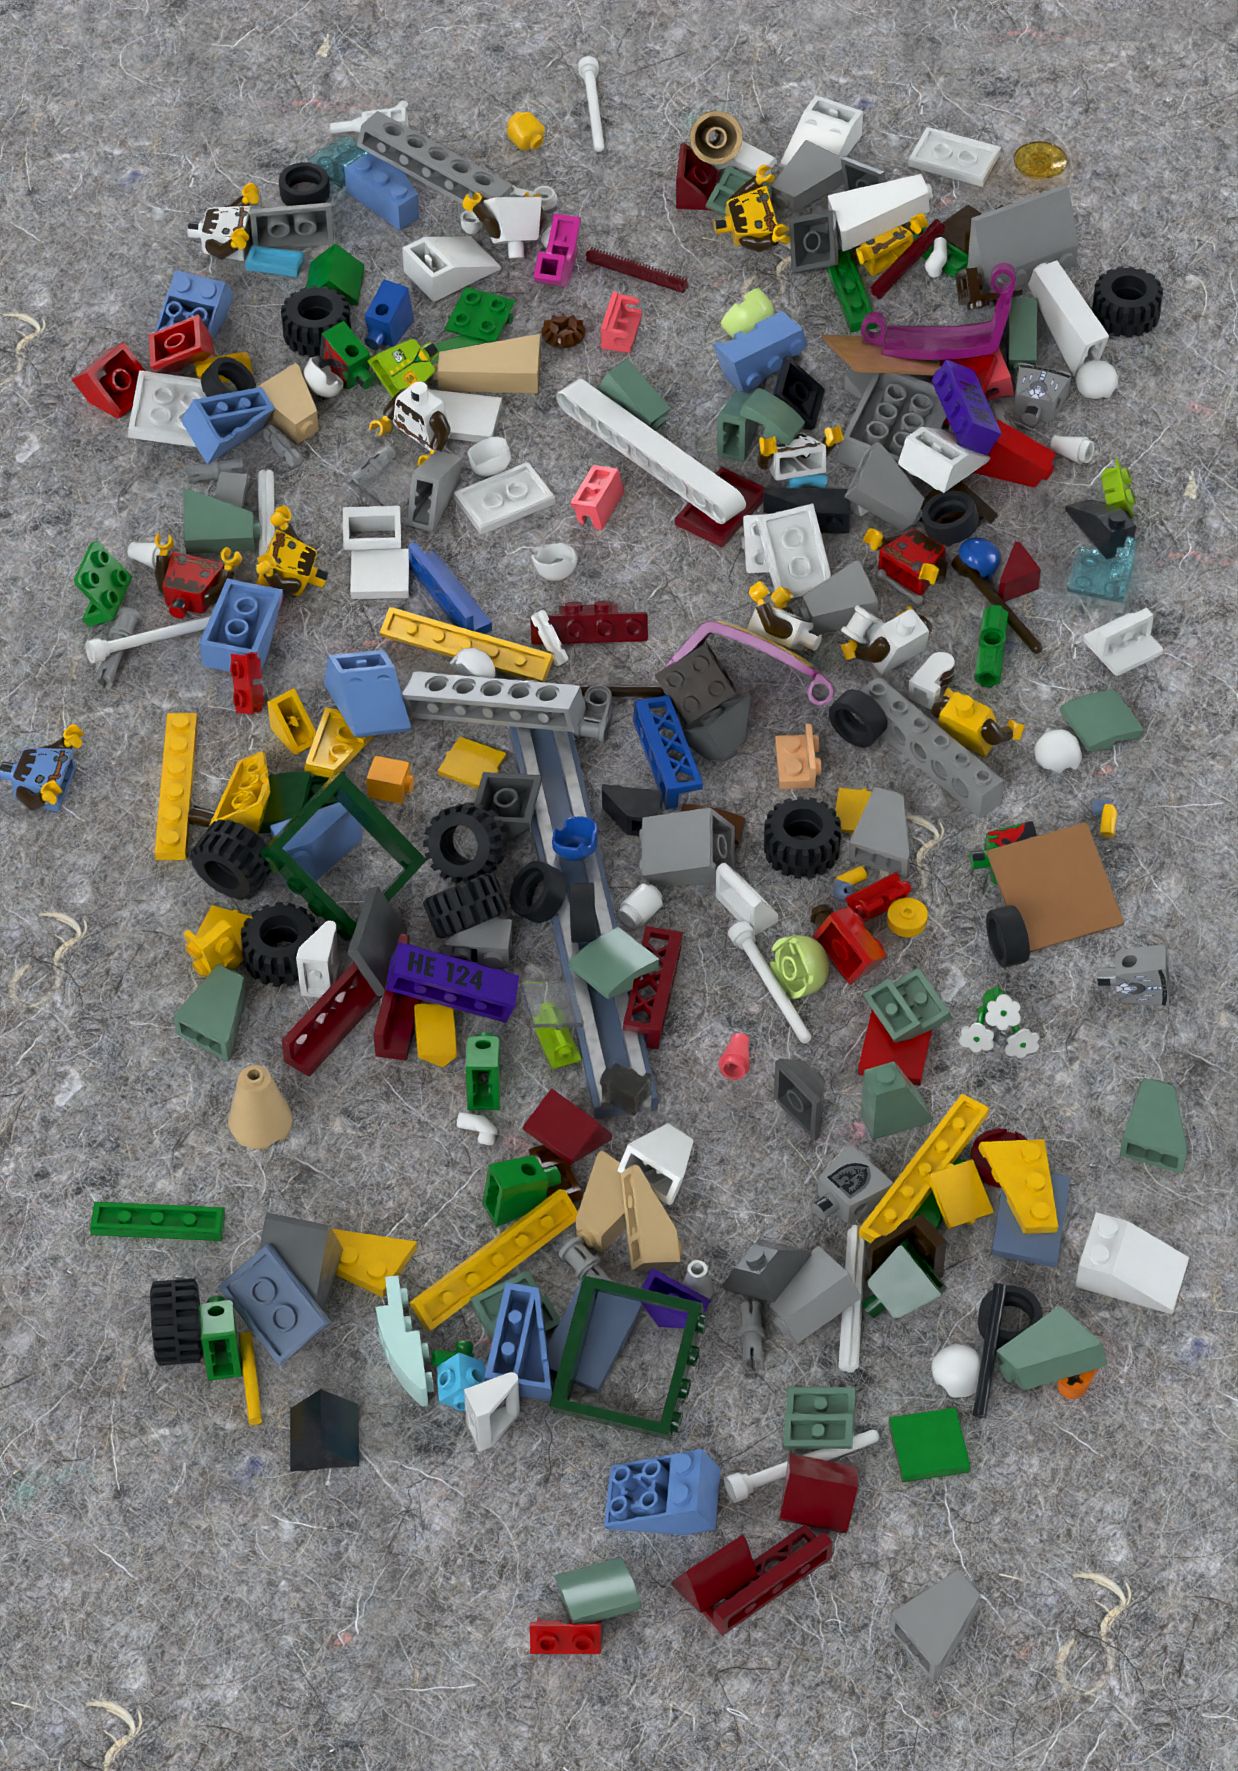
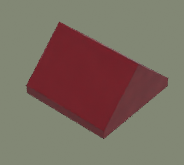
M685 142L680 144L676 177V209L713 211L706 207V203L716 184L720 182L721 172L713 165L700 160L692 148Z
M552 1088L523 1126L525 1132L570 1165L608 1143L613 1137L599 1122Z
M789 1453L779 1520L800 1525L806 1524L810 1527L847 1534L858 1489L857 1467Z
M742 1534L671 1582L672 1586L700 1613L712 1607L758 1576L746 1538Z

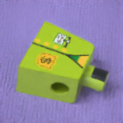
M411 339L378 353L369 359L368 363L393 398L401 389L409 388L415 382L424 383L435 372V368L430 361L438 356V350L431 342L420 347L415 339Z

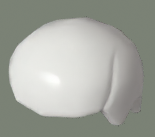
M317 357L309 358L303 373L308 389L315 395L322 397H334L340 394L343 389V380L331 372L330 366L327 365L324 368H319V359Z
M1093 360L1085 363L1076 375L1077 389L1086 398H1110L1115 389L1118 390L1119 387L1117 372L1107 361Z
M492 437L484 439L469 448L468 457L471 469L476 474L489 477L501 473L508 467L511 453L503 437Z
M554 543L546 547H539L537 555L531 556L539 576L549 581H560L568 577L575 569L578 560L574 549L564 543Z
M473 647L462 649L450 661V665L463 676L495 678L496 676L491 658L484 651Z
M1066 730L1046 732L1040 737L1034 747L1036 762L1044 769L1052 770L1058 774H1061L1063 770L1070 767L1076 770L1082 760L1077 738Z
M951 1344L941 1349L932 1360L931 1368L935 1383L943 1386L948 1395L954 1398L968 1397L976 1393L981 1367L980 1355L973 1348L960 1344Z

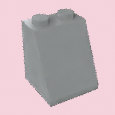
M710 807L642 818V829H640L639 833L642 844V858L639 861V868L642 876L653 884L716 885V869L720 864L726 863L735 870V826Z

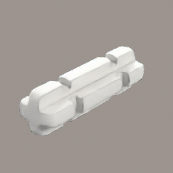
M541 610L533 614L531 620L534 626L538 627L539 630L537 632L547 652L550 651L553 655L554 665L559 666L567 662L568 656L565 650H562V644L552 624L549 625V618L546 612Z

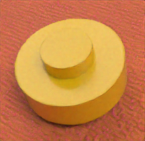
M901 898L889 906L887 924L893 933L902 937H914L925 930L928 911L922 902L913 898Z

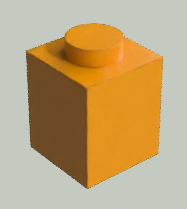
M374 756L366 777L368 797L403 804L406 794L411 793L414 786L415 777L410 773V762Z

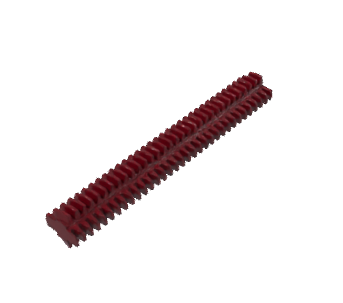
M935 219L869 287L872 295L881 299L896 284L895 282H898L897 280H900L899 278L934 244V240L947 231L944 228L946 227L945 224Z
M591 247L585 255L587 256V262L684 293L689 286L687 277L684 280V276L681 279V275L678 278V274L675 277V273L672 276V272L669 275V271L666 274V270L663 273V270L660 272V269H658L657 271V268L648 267L647 264L645 266L644 263L642 265L641 262L638 265V261L635 264V260L632 263V259L629 262L630 259L628 258L626 261L627 258L625 257L623 260V256L620 260V255L617 259V254L614 257V253L611 256V253L608 255V252L605 254V251L602 253V250L599 252V249L596 251V248L593 250V247Z

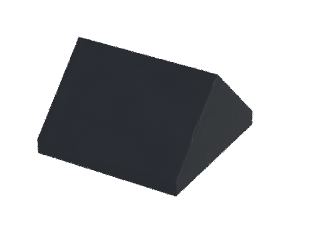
M787 355L783 358L773 395L784 401L805 421L802 429L812 430L817 422L825 389Z
M320 1389L290 1408L291 1472L359 1467V1407L357 1403Z

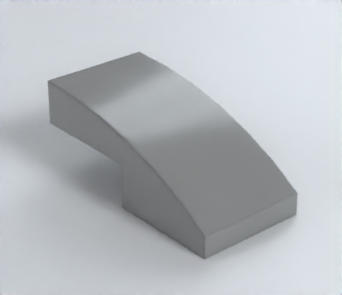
M220 472L215 499L244 509V499L249 483L248 474Z

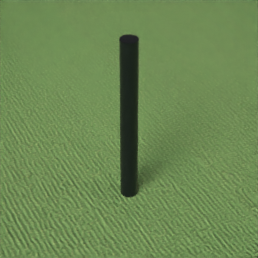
M994 1283L972 1414L978 1418H986L1007 1290V1285L1001 1283Z

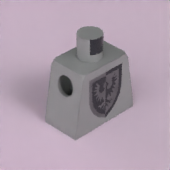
M850 1144L819 1176L817 1194L820 1199L812 1204V1209L822 1220H825L835 1212L846 1223H852L872 1213L893 1185V1182L856 1147Z

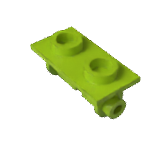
M1116 458V467L1106 468L1101 474L1103 490L1106 494V504L1120 508L1124 512L1128 511L1132 518L1134 517L1132 505L1136 504L1134 493L1131 488H1128V485L1132 484V479L1128 468H1122L1118 458Z
M551 1004L542 1005L539 1009V1017L531 1019V1023L551 1069L554 1070L582 1061L561 1011L557 1012L556 1008L551 1006Z

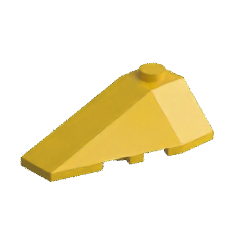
M263 750L237 762L210 825L214 821L217 822L221 819L225 821L231 820L244 825L258 835L270 795L266 755Z

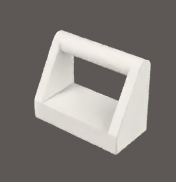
M400 506L343 507L344 550L401 549ZM395 530V537L350 539V532Z
M722 863L717 867L716 898L739 922L748 921L754 929L755 935L778 922V913L740 874L726 863Z
M333 921L325 922L298 949L296 960L301 996L320 998L337 979L340 958L336 924Z
M510 1372L464 1389L467 1426L480 1452L492 1447L519 1417L518 1376ZM506 1398V1406L496 1409Z

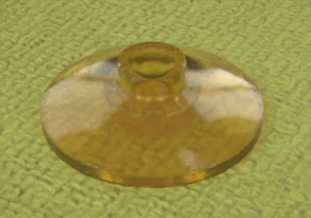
M1034 141L1026 143L1019 147L1014 155V165L1017 170L1023 175L1035 179L1053 178L1061 174L1067 164V157L1064 151L1049 142Z

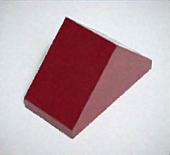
M1014 542L999 581L998 595L1004 602L1039 589L1041 569L1020 542Z

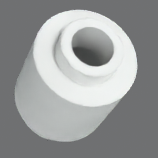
M640 884L620 904V909L617 912L620 920L631 929L643 926L663 906L662 894L651 884Z

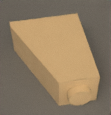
M294 363L256 387H262L275 408L268 421L295 443L299 444L319 431L317 409L297 363Z
M602 1150L597 1154L576 1217V1236L584 1239L586 1247L594 1248L601 1254L627 1229L621 1174L617 1171L620 1162Z

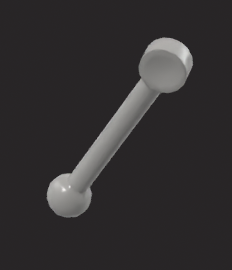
M877 570L876 578L878 580L886 581L912 600L914 607H921L923 605L924 599L922 596L913 595L887 576L885 570Z

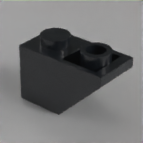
M603 784L602 809L627 835L639 836L643 817L662 815L663 791Z

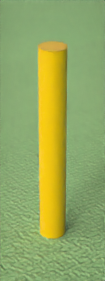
M242 1332L239 1334L248 1421L250 1425H259L262 1423L253 1338L251 1332Z

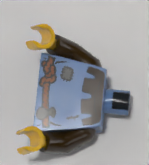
M72 724L65 729L63 737L55 743L39 748L24 749L18 764L2 762L0 766V779L12 782L14 797L30 810H37L42 807L59 812L76 770L73 750L71 749L73 747H81L82 739L80 737L84 735V732L76 724Z

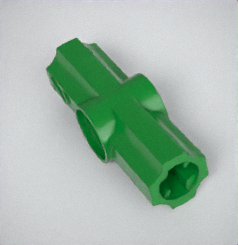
M991 605L983 609L974 678L981 687L992 688L994 685L1000 684L1008 611L999 605Z

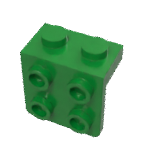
M98 541L90 543L74 578L75 585L90 600L82 618L89 627L100 623H107L115 618L133 577Z

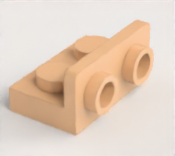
M805 724L804 735L775 736L779 789L815 788L816 776H821V759L815 758V753H819L818 735H813L812 724Z

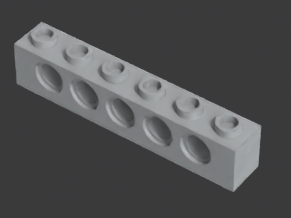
M379 111L361 125L357 142L358 147L461 204L466 194L472 199L473 194L476 192L481 194L482 199L480 202L484 203V200L495 197H510L513 185Z
M414 671L402 694L408 717L568 732L575 731L586 709L581 686L416 671Z
M877 677L859 690L871 696L885 712L887 729L881 736L979 819L1002 803L1004 780L881 677Z

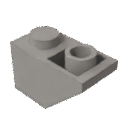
M493 918L456 933L446 940V955L465 961H473L490 968H509L513 943L512 920Z

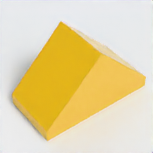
M295 688L268 701L271 730L293 755L311 747L316 730Z

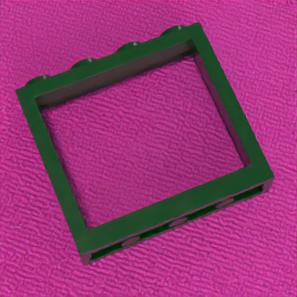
M343 772L332 776L265 846L260 854L270 864L268 868L279 873L286 880L287 887L293 893L301 895L308 902V908L312 913L322 917L326 922H335L339 936L348 941L353 937L358 919L354 922L283 849L322 805L333 795L403 868L382 891L388 902L427 859Z
M584 1275L549 1403L551 1410L555 1413L671 1441L673 1432L678 1433L679 1425L682 1423L683 1413L678 1412L681 1399L687 1400L690 1392L691 1380L687 1379L690 1366L695 1367L697 1364L700 1347L695 1345L698 1333L704 1334L708 1314H704L702 1303ZM598 1292L688 1313L661 1422L570 1401Z

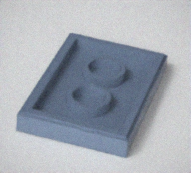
M1050 1173L1059 1226L1057 1233L1024 1234L1006 1201L1007 1197L1001 1187L991 1255L1056 1268L1070 1177Z
M271 1244L265 1245L217 1286L227 1300L233 1302L234 1309L278 1366L284 1364L332 1323Z
M582 1280L547 1345L550 1373L557 1375ZM598 1292L575 1384L598 1394L600 1393L644 1308L641 1302Z

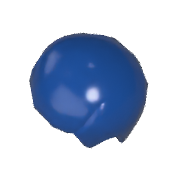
M969 538L958 549L963 563L972 569L979 570L982 578L989 575L991 579L996 573L1001 562L999 550L992 542L985 538Z
M583 816L566 818L564 827L561 830L554 829L552 836L553 850L561 858L570 861H581L589 857L596 851L598 845V825L593 819Z

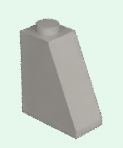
M805 140L772 184L773 201L783 209L788 208L796 212L844 184L841 165L842 157Z
M879 442L874 443L865 450L845 498L903 531L911 524L916 525L921 518L922 510L920 508L924 498L884 446Z
M436 450L412 473L407 526L430 532L435 531L460 483L463 457Z
M853 561L803 596L799 617L813 623L812 631L824 634L847 626L856 612L854 609L856 605L878 618L879 601L860 561Z
M875 786L849 842V860L890 873L898 872V875L907 878L910 854L904 795L891 789H882Z
M820 1246L813 1249L809 1259L775 1302L769 1305L776 1317L772 1320L776 1330L782 1337L788 1334L797 1344L862 1298L850 1274Z
M957 1569L891 1613L889 1630L932 1682L939 1679L978 1612L980 1601L979 1587L972 1578H966Z

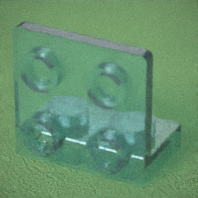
M345 135L309 157L307 162L324 168L329 176V180L342 189L346 186L344 168L369 152L358 147L354 140Z
M1127 536L1124 547L1118 546L1116 557L1108 560L1098 550L1079 547L1068 581L1067 591L1123 603L1135 563L1138 538Z

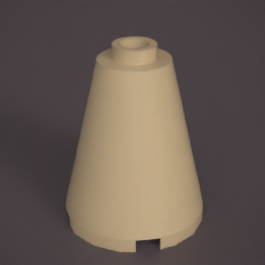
M706 112L698 117L692 125L690 131L691 148L700 160L708 164H724L732 160L740 151L742 129L738 121L726 112ZM714 131L716 134L715 139L710 141L709 134Z
M251 1065L244 1068L238 1076L228 1116V1127L240 1145L250 1149L271 1147L270 1144L279 1139L280 1142L283 1141L292 1128V1112L269 1071L263 1066Z

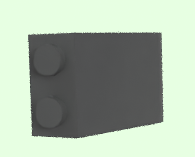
M267 1212L259 1251L265 1245L271 1244L324 1312L343 1251L330 1225Z

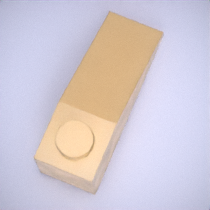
M632 1165L620 1173L631 1270L669 1269L680 1262L682 1243L678 1239L676 1227L640 1167Z

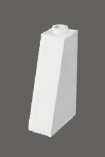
M922 174L828 195L829 211H836L837 238L842 252L909 222L910 218L916 214L930 212L929 200L933 199V193L930 184H925Z
M1057 260L1049 264L1042 263L1038 265L1032 272L1028 286L1034 298H1037V305L1072 375L1076 376L1079 369L1085 363L1100 360L1109 335Z

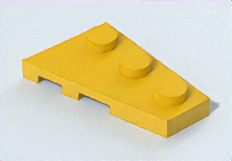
M325 707L305 762L304 772L331 778L340 773L376 735L354 737L340 711Z
M1045 1139L980 1142L978 1149L991 1166V1173L996 1183H1000L1007 1197L1006 1201L1024 1234L1057 1233L1059 1226Z
M332 1229L343 1248L335 1275L382 1298L387 1293L385 1277L399 1276L417 1250V1241Z

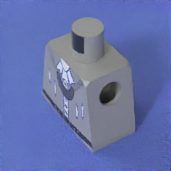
M1020 362L1014 412L1017 415H1022V421L1031 426L1037 424L1038 419L1052 421L1069 396L1072 374Z
M1166 944L1118 950L1115 954V967L1097 968L1098 986H1116L1118 1000L1123 1003L1170 1006V975Z

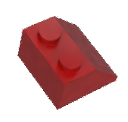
M199 315L148 335L150 368L156 373L168 374L177 372L185 366L204 361L214 355L213 338Z
M123 341L107 349L75 376L72 381L89 403L119 419L133 407L139 370L145 371V369Z
M849 906L831 913L812 936L822 945L828 958L849 985H852L878 967L887 956L880 941L871 936L865 928L863 919L857 913H854Z

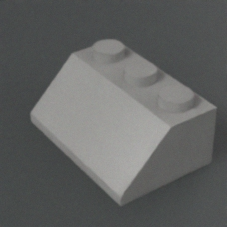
M331 202L249 209L252 240L255 246L288 249L334 244Z

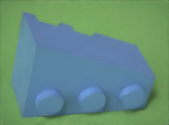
M370 153L344 168L346 192L399 231L419 218L418 193L403 171Z
M783 311L756 323L755 329L745 334L742 331L735 333V339L725 344L721 341L713 344L724 377L739 391L748 393L752 389L757 388L763 380L781 368L785 356L788 355L792 358L800 354L808 346L803 329Z
M262 387L194 399L181 422L208 465L261 431L275 408Z
M506 1282L484 1379L488 1381L513 1372L518 1376L519 1396L550 1401L553 1389L539 1288Z

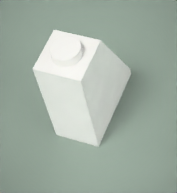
M667 1123L629 1143L617 1171L622 1173L632 1165H638L656 1196L666 1204L671 1205L684 1178L694 1140Z

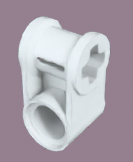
M856 605L854 608L856 612L847 626L841 628V631L859 643L869 645L878 628L885 623L864 608Z

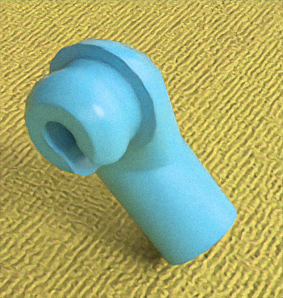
M814 474L789 478L787 480L789 482L787 488H802L805 485L825 488L828 476Z

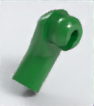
M457 1341L455 1344L456 1351L435 1349L431 1357L432 1366H439L457 1353L474 1358L475 1354H472L473 1343Z

